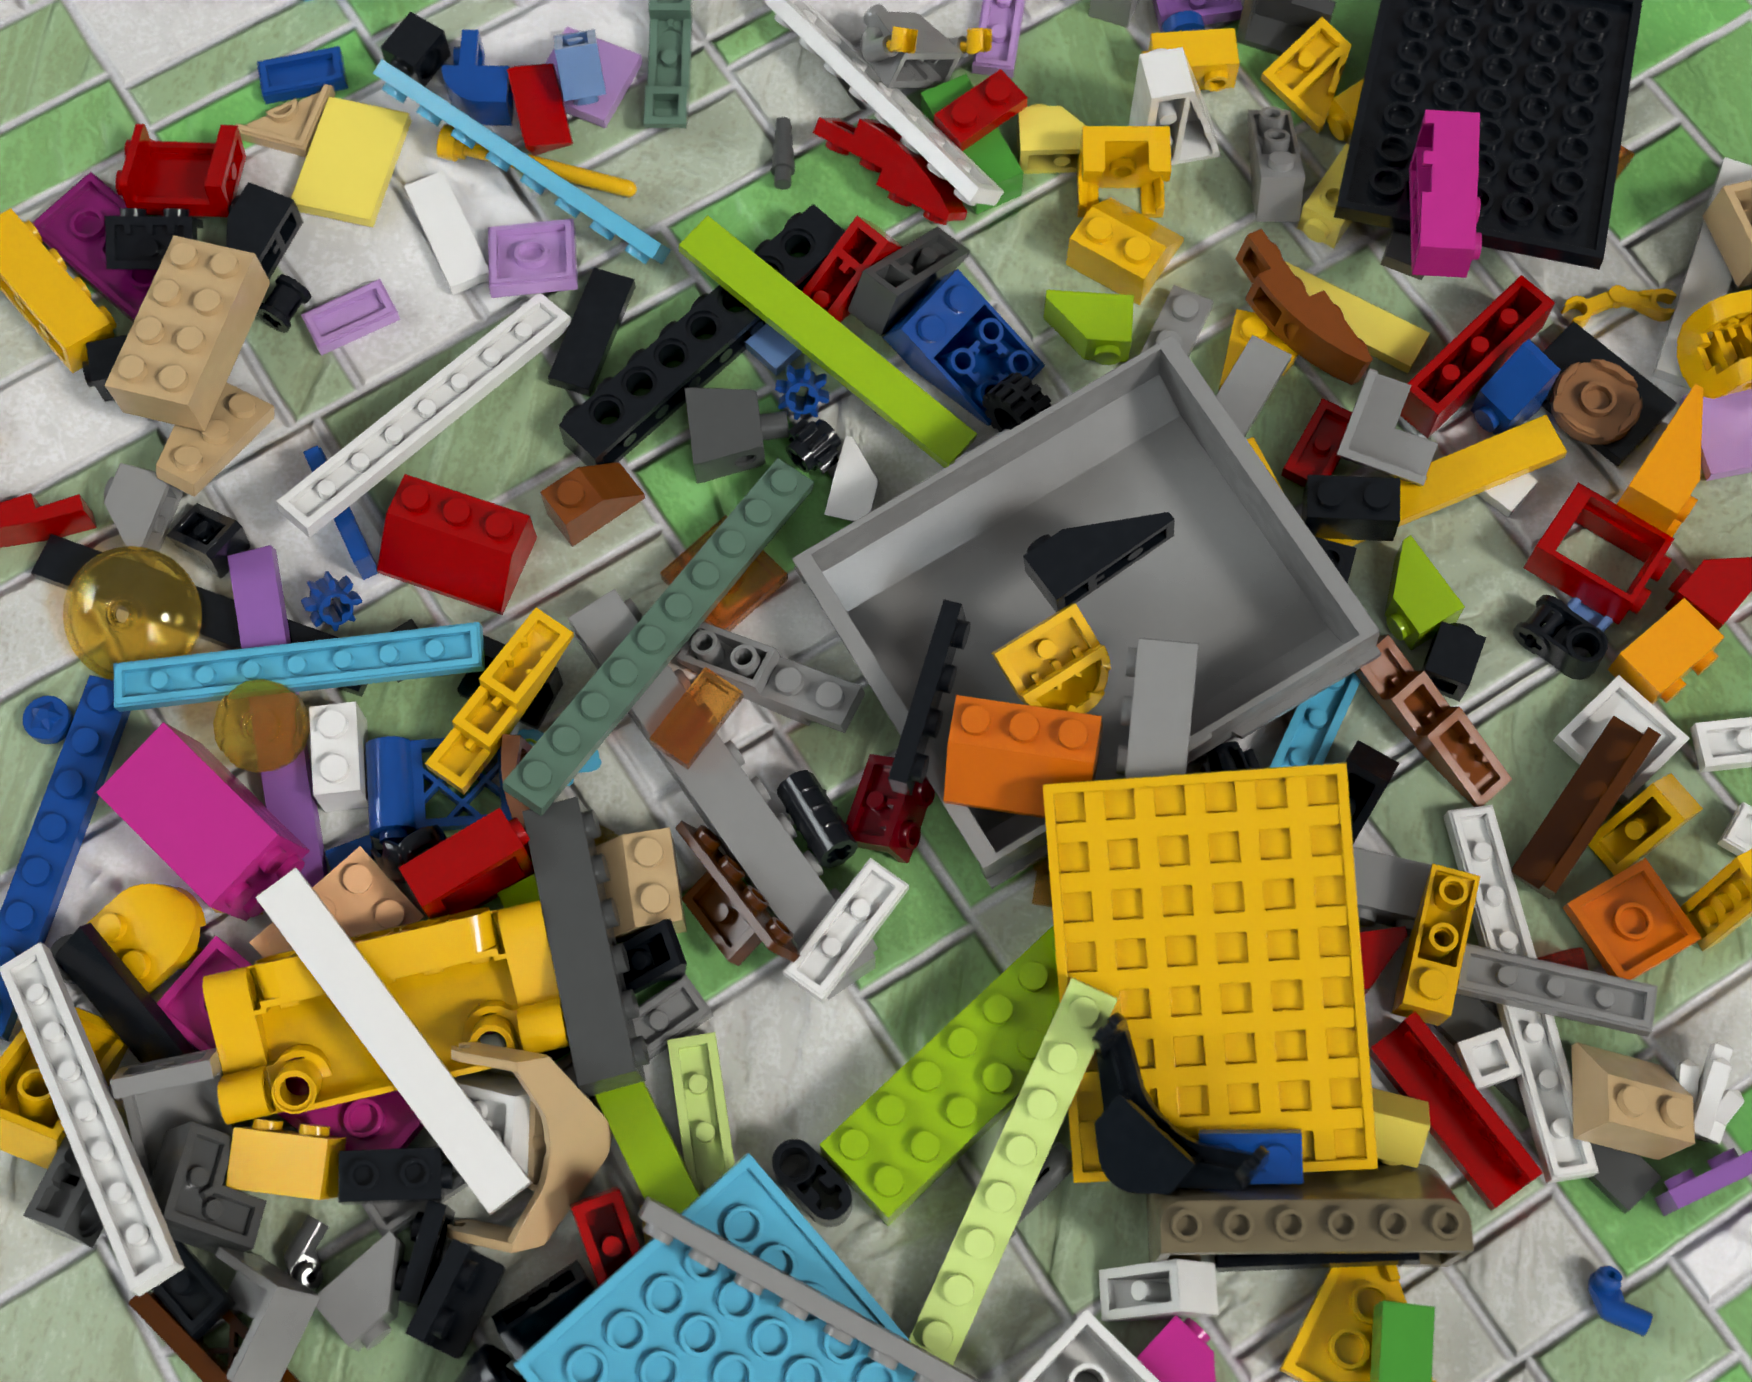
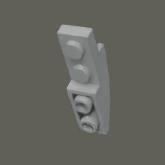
M705 622L699 626L684 644L676 658L679 663L706 679L771 711L808 726L813 721L843 733L846 732L865 695L862 686L783 658L774 647Z

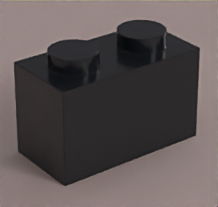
M1307 475L1302 499V520L1311 533L1318 538L1393 541L1400 522V478Z

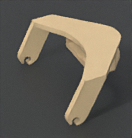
M477 1042L459 1043V1048L452 1046L451 1058L455 1061L513 1071L530 1097L528 1177L532 1183L528 1186V1189L534 1191L514 1228L479 1220L460 1219L454 1221V1226L452 1224L447 1225V1237L451 1240L454 1238L463 1243L509 1253L544 1246L570 1210L569 1204L576 1202L607 1158L612 1139L609 1122L547 1055Z

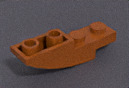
M1262 228L1247 234L1235 258L1252 283L1245 297L1247 303L1278 338L1305 360L1350 385L1358 383L1373 358L1369 354L1364 341L1356 336L1344 319L1341 309L1331 301L1324 290L1312 296L1308 295L1302 280L1294 275L1282 258L1277 245L1269 240Z

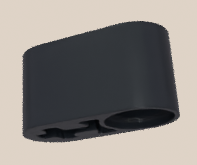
M790 1139L781 1143L774 1151L772 1157V1167L777 1182L818 1224L825 1227H835L844 1223L849 1218L853 1206L851 1190L846 1181L807 1142L799 1139ZM800 1154L809 1161V1167L803 1175L790 1177L781 1170L783 1161L790 1155ZM819 1173L823 1174L818 1178L819 1186L826 1194L831 1196L836 1192L840 1193L838 1196L840 1208L836 1211L830 1206L826 1207L823 1211L820 1209L822 1205L820 1195L811 1186ZM808 1189V1191H807L806 1194H803V1193L801 1192V1191H804V1190Z

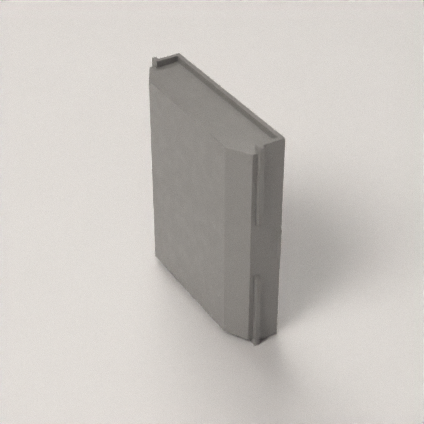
M1174 335L1157 343L1013 429H1005L956 458L955 463L792 558L797 574L804 584L807 583L900 736L903 732L943 600L963 605L965 621L971 624L965 648L963 650L957 648L952 665L957 666V673L950 694L943 692L938 707L939 710L943 711L940 731L936 739L929 737L924 754L929 755L926 778L979 862L982 874L991 889L1048 856L1045 818L944 803L948 737L956 695L1025 705L1012 689L991 653L1056 613L1025 572L1023 556L1027 554V548L1039 537L1046 534L1053 536L1066 528L1169 512L1175 519L1174 536L1076 603L1099 643L1107 649L1111 662V670L1109 671L1108 681L1104 689L1105 695L1093 709L1085 713L1102 716L1103 735L1095 780L1125 778V775L1116 774L1119 745L1128 746L1130 726L1121 725L1123 697H1133L1135 677H1126V661L1128 647L1137 648L1138 638L1200 643L1188 763L1233 736L1240 739L1247 737L1381 656V652L1376 646L1380 633L1379 628Z

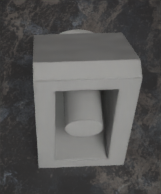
M120 463L115 477H111L105 486L104 504L133 559L139 566L153 570L183 494L179 489L158 479L155 471Z
M391 1231L386 1233L318 1293L321 1297L316 1308L346 1345L357 1351L364 1346L369 1350L379 1344L391 1332L392 1329L389 1324L398 1317L400 1291L395 1289V1283L399 1268L404 1261L405 1244Z

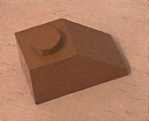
M620 462L577 467L540 492L547 515L572 547L645 499L643 491Z

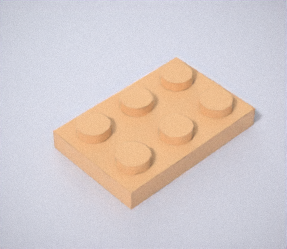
M361 846L312 887L349 937L419 922L424 918L423 914L394 882L384 874ZM274 922L249 942L263 958L294 950Z

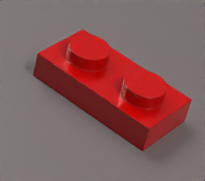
M1000 69L935 113L934 124L958 148L964 151L1025 109L1028 97Z
M1322 398L1286 462L1281 476L1305 487L1307 475L1332 476L1341 460L1336 454L1352 412Z

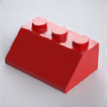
M404 474L386 512L377 571L379 574L503 616L536 542L537 535L530 515Z

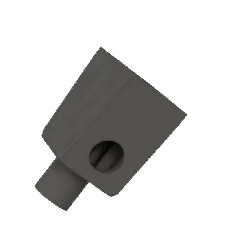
M685 388L693 465L697 483L711 481L760 467L766 463L763 441L789 438L786 411L760 414L757 392L752 389Z

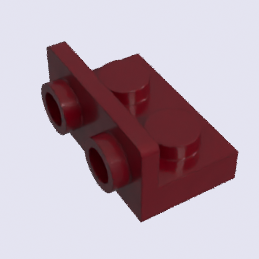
M870 754L846 824L849 825L848 829L858 844L857 848L887 852L898 862L909 863L913 850L920 842L921 826L927 808L934 800L935 791L926 776L922 784L915 782L911 796L893 791L888 777L894 757Z

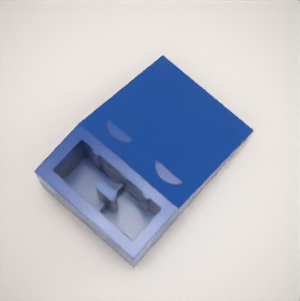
M959 269L938 278L883 336L884 340L912 370L987 426L991 425L992 420L984 412L986 408L982 403L984 400L983 396L1011 373H1021L1022 377L1027 376L1032 381L1045 366Z

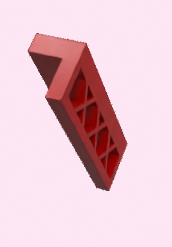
M1416 1011L1404 1019L1395 1030L1369 1048V1055L1400 1095L1429 1103V1132L1491 1211L1543 1174V1171Z

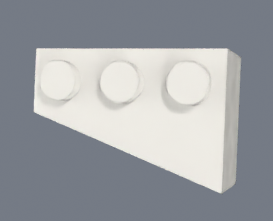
M1183 47L1173 49L1158 48L1148 53L1140 54L1128 126H1170L1171 165L1222 157L1210 113Z

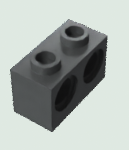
M65 1135L23 1216L55 1234L93 1248L104 1226L67 1135Z

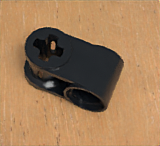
M1542 595L1536 601V610L1527 621L1518 623L1513 629L1515 639L1520 645L1533 654L1539 655L1571 679L1582 680L1594 674L1608 649L1606 635L1598 627L1593 626L1573 612L1564 602L1551 595ZM1573 647L1586 649L1591 657L1578 655Z

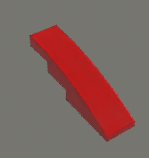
M32 493L0 503V548L48 541L51 534L65 537L97 528L94 514L80 494L43 506L39 504Z

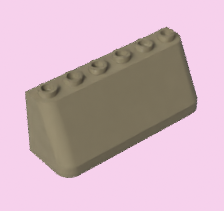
M1378 1164V1169L1303 1172V1184H1249L1243 1190L1178 1188L1170 1195L1146 1194L1149 1263L1172 1259L1201 1262V1254L1419 1253L1420 1264L1398 1265V1267H1449L1474 1251L1472 1224L1468 1212L1441 1175L1432 1167L1424 1164H1419L1418 1168L1402 1164L1396 1166Z

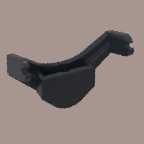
M1119 1012L1113 1014L1108 1019L1107 1025L1104 1028L1100 1027L1092 1038L1097 1054L1104 1112L1094 1124L1099 1161L1106 1177L1118 1188L1137 1194L1170 1195L1178 1188L1245 1189L1269 1162L1270 1152L1262 1145L1254 1152L1205 1144L1193 1139L1174 1126L1159 1111L1145 1089L1126 1018Z

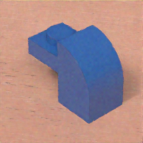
M462 29L460 47H454L453 65H442V75L451 104L482 125L512 126L514 97L507 72L509 66H484L485 52L479 30Z

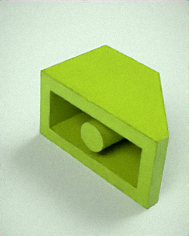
M1046 289L1043 319L1084 360H1094L1099 364L1113 365L1118 362L1125 363L1129 359L1132 343L1134 295Z
M1410 535L1403 539L1394 559L1384 615L1386 616L1387 626L1393 636L1400 641L1404 640L1409 649L1413 650L1433 638L1442 621L1448 624L1456 623L1465 606Z

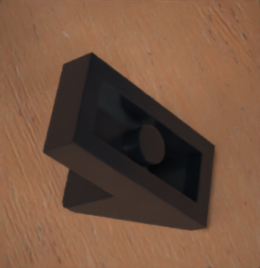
M198 503L166 535L178 548L197 556L219 578H223L229 572L227 556L250 549L247 536L242 526L236 520Z
M664 919L623 942L630 971L623 973L626 990L633 989L634 993L637 994L659 981L675 980L685 975L687 962L671 919Z

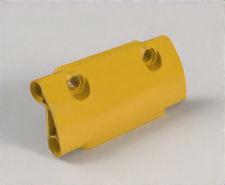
M540 900L490 911V908H477L349 937L453 1077L493 1069L491 1067L458 1062L451 1058L452 1046L459 1048V1043L463 1042L481 1043L479 1037L488 1031L500 1033L506 1041L504 1046L506 1048L541 1053L570 1046ZM294 950L261 958L254 962L255 965L203 977L202 986L205 1004L223 1076L217 1085L218 1101L222 1117L227 1125L281 1112L300 1114L306 1111L397 1091L394 1084ZM296 1076L303 1078L308 1083L310 1092L306 1095L292 1094L286 1086V1079Z

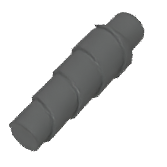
M778 117L776 119L771 173L774 175L775 187L785 190L791 187V176L795 172L792 125L789 118Z

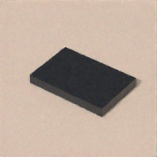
M1574 321L1543 351L1561 370L1542 404V407L1550 413V396L1559 375L1572 364L1580 362V364L1584 362L1590 363L1592 359L1606 360L1621 366L1634 377L1638 384L1637 391L1640 399L1642 397L1643 404L1637 423L1628 434L1618 441L1607 445H1591L1617 467L1677 405V402Z

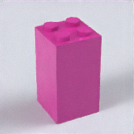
M165 722L147 738L96 792L209 907L246 922L250 917H256L264 911L255 897L295 867L301 872L305 865L302 859L310 851L202 743Z

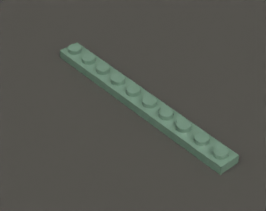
M777 458L503 781V790L542 816L812 492L814 481Z

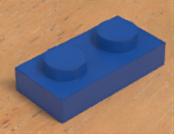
M1301 1129L1199 1130V1141L1205 1144L1254 1152L1262 1145L1270 1152L1269 1162L1250 1184H1303Z

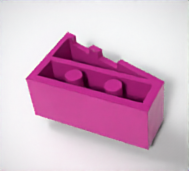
M1425 109L1409 167L1412 275L1466 278L1472 260H1479L1482 234L1476 232V224L1479 220L1481 206L1480 197H1477L1480 112Z

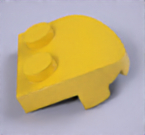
M1076 603L1067 605L991 653L1012 689L1025 705L1087 713L1105 695L1104 689L1108 681L1109 671L1111 670L1110 658L1107 649L1099 643Z
M140 884L125 889L88 922L95 927L149 994L153 993L178 969H187L202 952V948L198 947L200 927L206 925L203 910L191 893L183 888L163 884Z

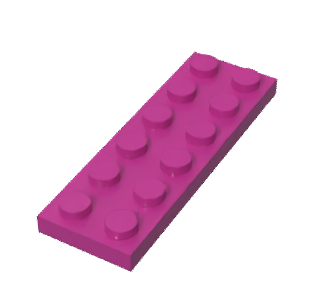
M215 936L160 998L157 1004L187 1041L198 1050L203 1051L216 1048L203 994V977L251 966L252 964ZM296 1076L286 1079V1086L292 1094L306 1095L310 1092V1087L303 1078ZM398 1090L300 1114L277 1113L298 1131L300 1124L330 1126L329 1135L347 1137L345 1151L406 1149L424 1128L422 1122Z

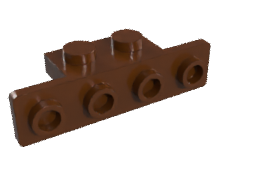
M681 821L675 829L707 869L706 873L682 897V901L727 961L739 966L763 942L769 951L791 962H795L801 954L791 943L794 937L793 933L782 921L776 917H771L766 911V908L769 906L766 898L754 887L745 884L742 880L745 872L741 866L732 858L720 852L718 849L722 844L720 839L704 825L695 828Z

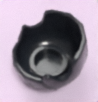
M437 824L421 827L404 838L399 844L386 840L383 842L382 850L372 848L371 853L380 869L388 878L395 882L407 883L398 867L446 840L447 837Z

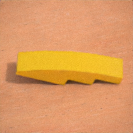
M536 607L479 677L480 686L452 720L453 729L425 762L426 768L465 795L501 747L502 735H509L522 718L571 642L574 633Z

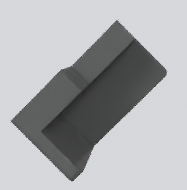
M1244 0L1236 41L1237 43L1281 56L1321 17L1330 24L1336 2L1331 0Z
M193 1121L170 1129L165 1133L150 1181V1187L172 1239L216 1254L219 1246L242 1252L252 1250L267 1201L223 1185L229 1164L232 1136Z

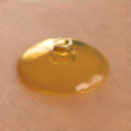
M125 546L113 548L90 559L72 579L63 604V624L72 650L90 670L113 681V663L189 655L197 642L202 622L200 597L189 574L169 556L145 547ZM121 606L126 607L129 613L128 619L123 623L119 622L116 617V612Z

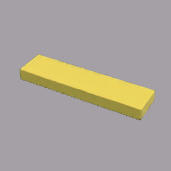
M1286 262L1294 275L1302 280L1309 296L1323 290L1326 292L1331 301L1341 309L1344 319L1356 336L1364 341L1371 356L1407 374L1409 373L1429 338V332Z

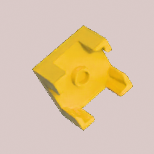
M1082 126L1077 165V216L1084 217L1091 206L1099 203L1098 188H1140L1141 214L1148 218H1163L1165 208L1164 182L1170 181L1172 172L1170 126Z

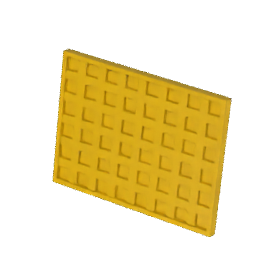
M1346 762L1043 784L1059 1001L1061 1002L1072 977L1118 998L1111 1016L1119 1012L1127 1020L1143 1083L1148 1095L1159 1111L1174 1126L1193 1139L1199 1141V1130L1301 1129L1303 1172L1378 1169ZM1096 1050L1068 1109L1074 1183L1110 1181L1100 1165L1094 1124L1104 1112Z

